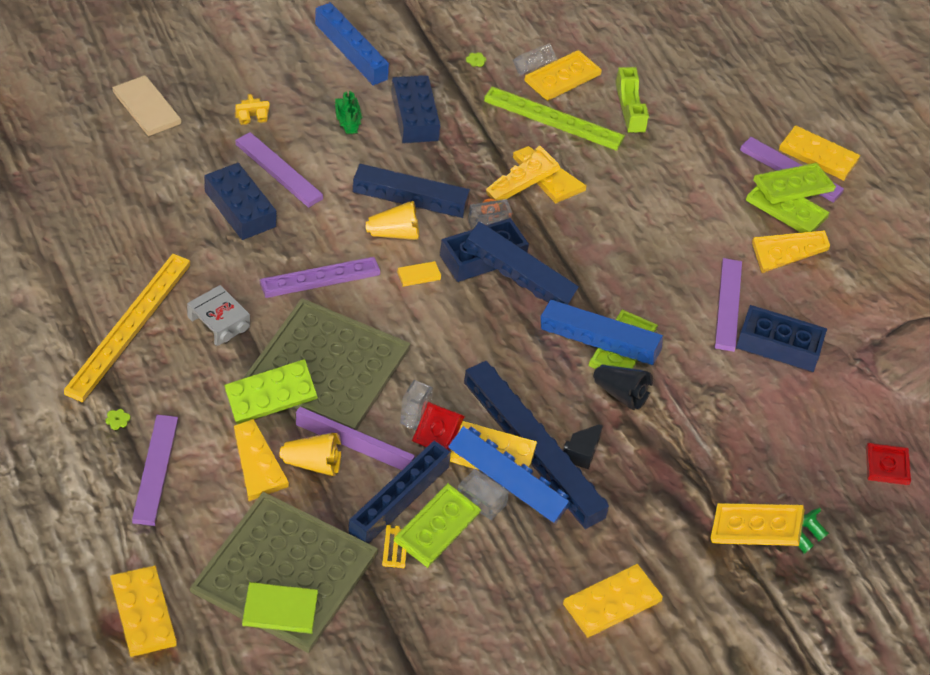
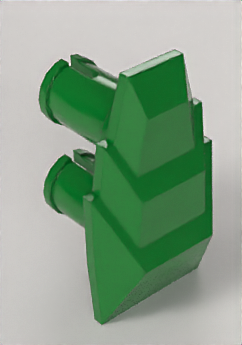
M346 91L343 94V98L335 99L336 119L339 120L340 126H343L346 134L358 133L362 114L355 94L349 91V96H347L348 93Z
M821 508L814 509L804 515L802 527H807L818 542L829 534L816 519V515L821 512ZM801 531L798 547L805 554L814 544Z

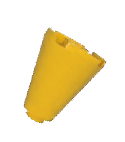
M409 201L370 216L369 221H365L366 231L371 233V236L419 239L414 201Z
M328 433L285 442L284 446L280 448V458L283 459L285 464L329 476H336L335 473L339 472L341 464V451H338L337 444L341 445L340 436L338 433Z

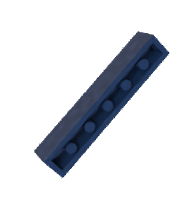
M359 164L353 178L354 193L400 204L414 201L417 208L460 218L464 217L469 201L470 189L364 164Z
M480 221L463 245L470 254L478 256L485 264L493 266L503 276L510 277L520 287L528 289L534 296L548 303L550 300H554L568 305L579 286Z
M433 441L349 519L348 534L369 544L386 528V525H389L449 468L451 452L436 441Z

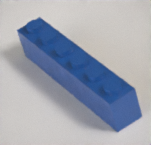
M331 2L316 7L315 25L372 85L388 80L389 63Z
M554 300L549 301L541 315L542 330L635 359L642 363L654 365L662 350L663 335Z
M463 426L448 447L556 525L571 504L567 500L569 496L560 489L555 492L549 487L551 483L542 476L539 479L532 475L533 470L525 464H522L520 467L514 462L516 458L505 451L502 454L496 450L498 445L490 439H487L486 442L479 437L481 433L470 426L467 429Z

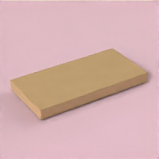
M146 75L113 87V93L147 136L181 124V118Z

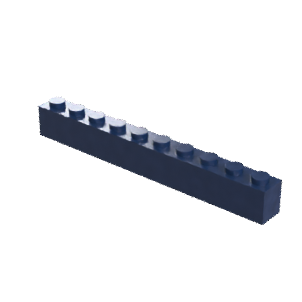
M487 361L466 369L464 384L505 433L537 442L531 465L540 476L551 483V489L555 492L560 489L569 496L567 500L571 504L568 509L583 528L587 529L606 519L609 509L607 500L599 495L594 485L588 482L580 468L572 463L568 454L561 450L556 440L550 437L545 431L544 426L534 418L531 410L523 405L520 397L514 394L509 388L508 383L498 375L496 369L491 367Z

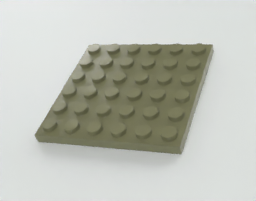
M301 298L244 378L305 359L318 399L294 406L293 408H305L357 430L409 351L410 343Z
M262 492L191 585L190 592L243 619L249 582L318 590L312 634L260 628L310 653L378 554V548Z

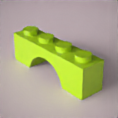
M619 67L615 84L627 131L646 132L649 114L646 104L640 103L636 67Z

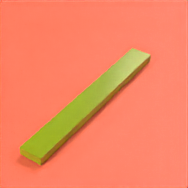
M493 86L484 97V102L616 151L624 140L625 135Z

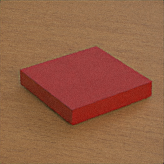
M428 402L412 441L425 447L436 441L450 451L451 449L448 446L458 434L465 416Z
M867 443L868 480L910 485L909 448Z

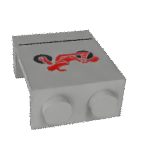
M221 285L187 303V317L192 322L200 318L214 332V344L216 346L228 342L234 336L250 328V314Z

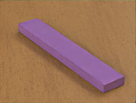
M251 132L236 139V146L308 208L323 200V194Z
M750 137L740 149V151L776 171L803 166L753 137ZM835 184L836 188L834 191L819 195L834 203L843 193L844 188Z
M369 257L260 279V285L265 298L379 276L380 269L375 257Z
M726 258L722 260L715 349L734 352L736 348L742 261Z
M299 407L296 411L297 426L318 435L338 433L341 445L395 468L403 470L415 459V455L305 408Z
M156 416L132 518L133 524L155 526L177 430L178 417Z

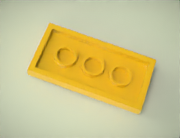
M577 50L525 75L524 81L548 101L601 75L602 69L580 50Z
M796 125L779 147V151L807 164L817 163L824 172L843 181L860 158L859 154Z
M462 422L459 431L463 426L467 429L471 426L481 433L479 437L486 442L487 439H490L497 444L498 448L496 450L502 454L506 451L516 458L514 462L520 467L522 464L529 468L531 467L537 446L536 441L469 422ZM450 450L451 463L479 470Z
M718 503L711 541L718 544L799 546L805 512L804 506Z
M637 563L565 598L563 605L587 638L662 602L663 596Z
M156 566L110 575L130 657L175 647L176 638Z

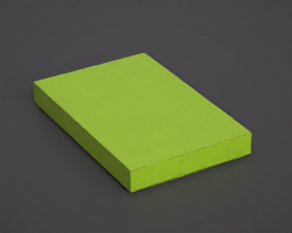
M249 582L242 626L312 634L318 590Z

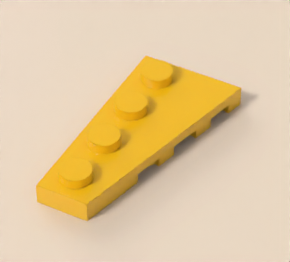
M538 146L535 149L536 152L533 155H527L522 164L519 166L515 165L510 169L511 172L507 176H501L486 189L487 195L500 203L559 171V163L541 146Z
M825 231L753 237L752 245L761 273L828 251L830 248Z
M254 419L234 425V434L248 502L259 498L262 492L271 494L288 488L289 482Z

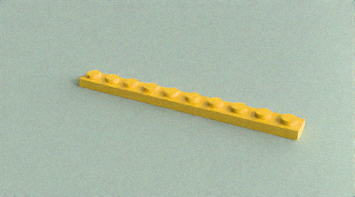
M172 254L65 387L64 395L80 402L85 401L188 270L190 260L176 254Z

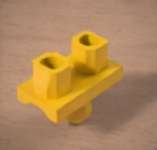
M248 94L247 100H241V104H235V118L239 119L241 125L249 124L251 121L250 116H257L259 123L267 122L269 101L260 102L259 98L253 99L252 94Z

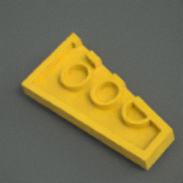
M527 146L513 152V158L520 165L524 162V158L527 155H533L536 151ZM562 168L537 182L539 187L555 204L586 191L587 186Z

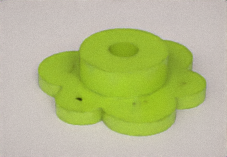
M479 52L475 54L470 53L466 57V62L470 63L471 66L482 67L484 62H486V58Z
M122 409L117 411L110 410L107 413L105 422L110 425L111 429L117 430L120 427L127 426L130 415L124 413Z

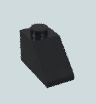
M598 424L573 433L571 440H566L563 452L568 454L575 466L589 470L601 437L603 425Z

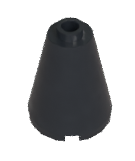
M601 365L595 369L593 374L597 385L632 410H639L645 404L650 395V392L647 391L648 386L653 384L652 374L645 370Z

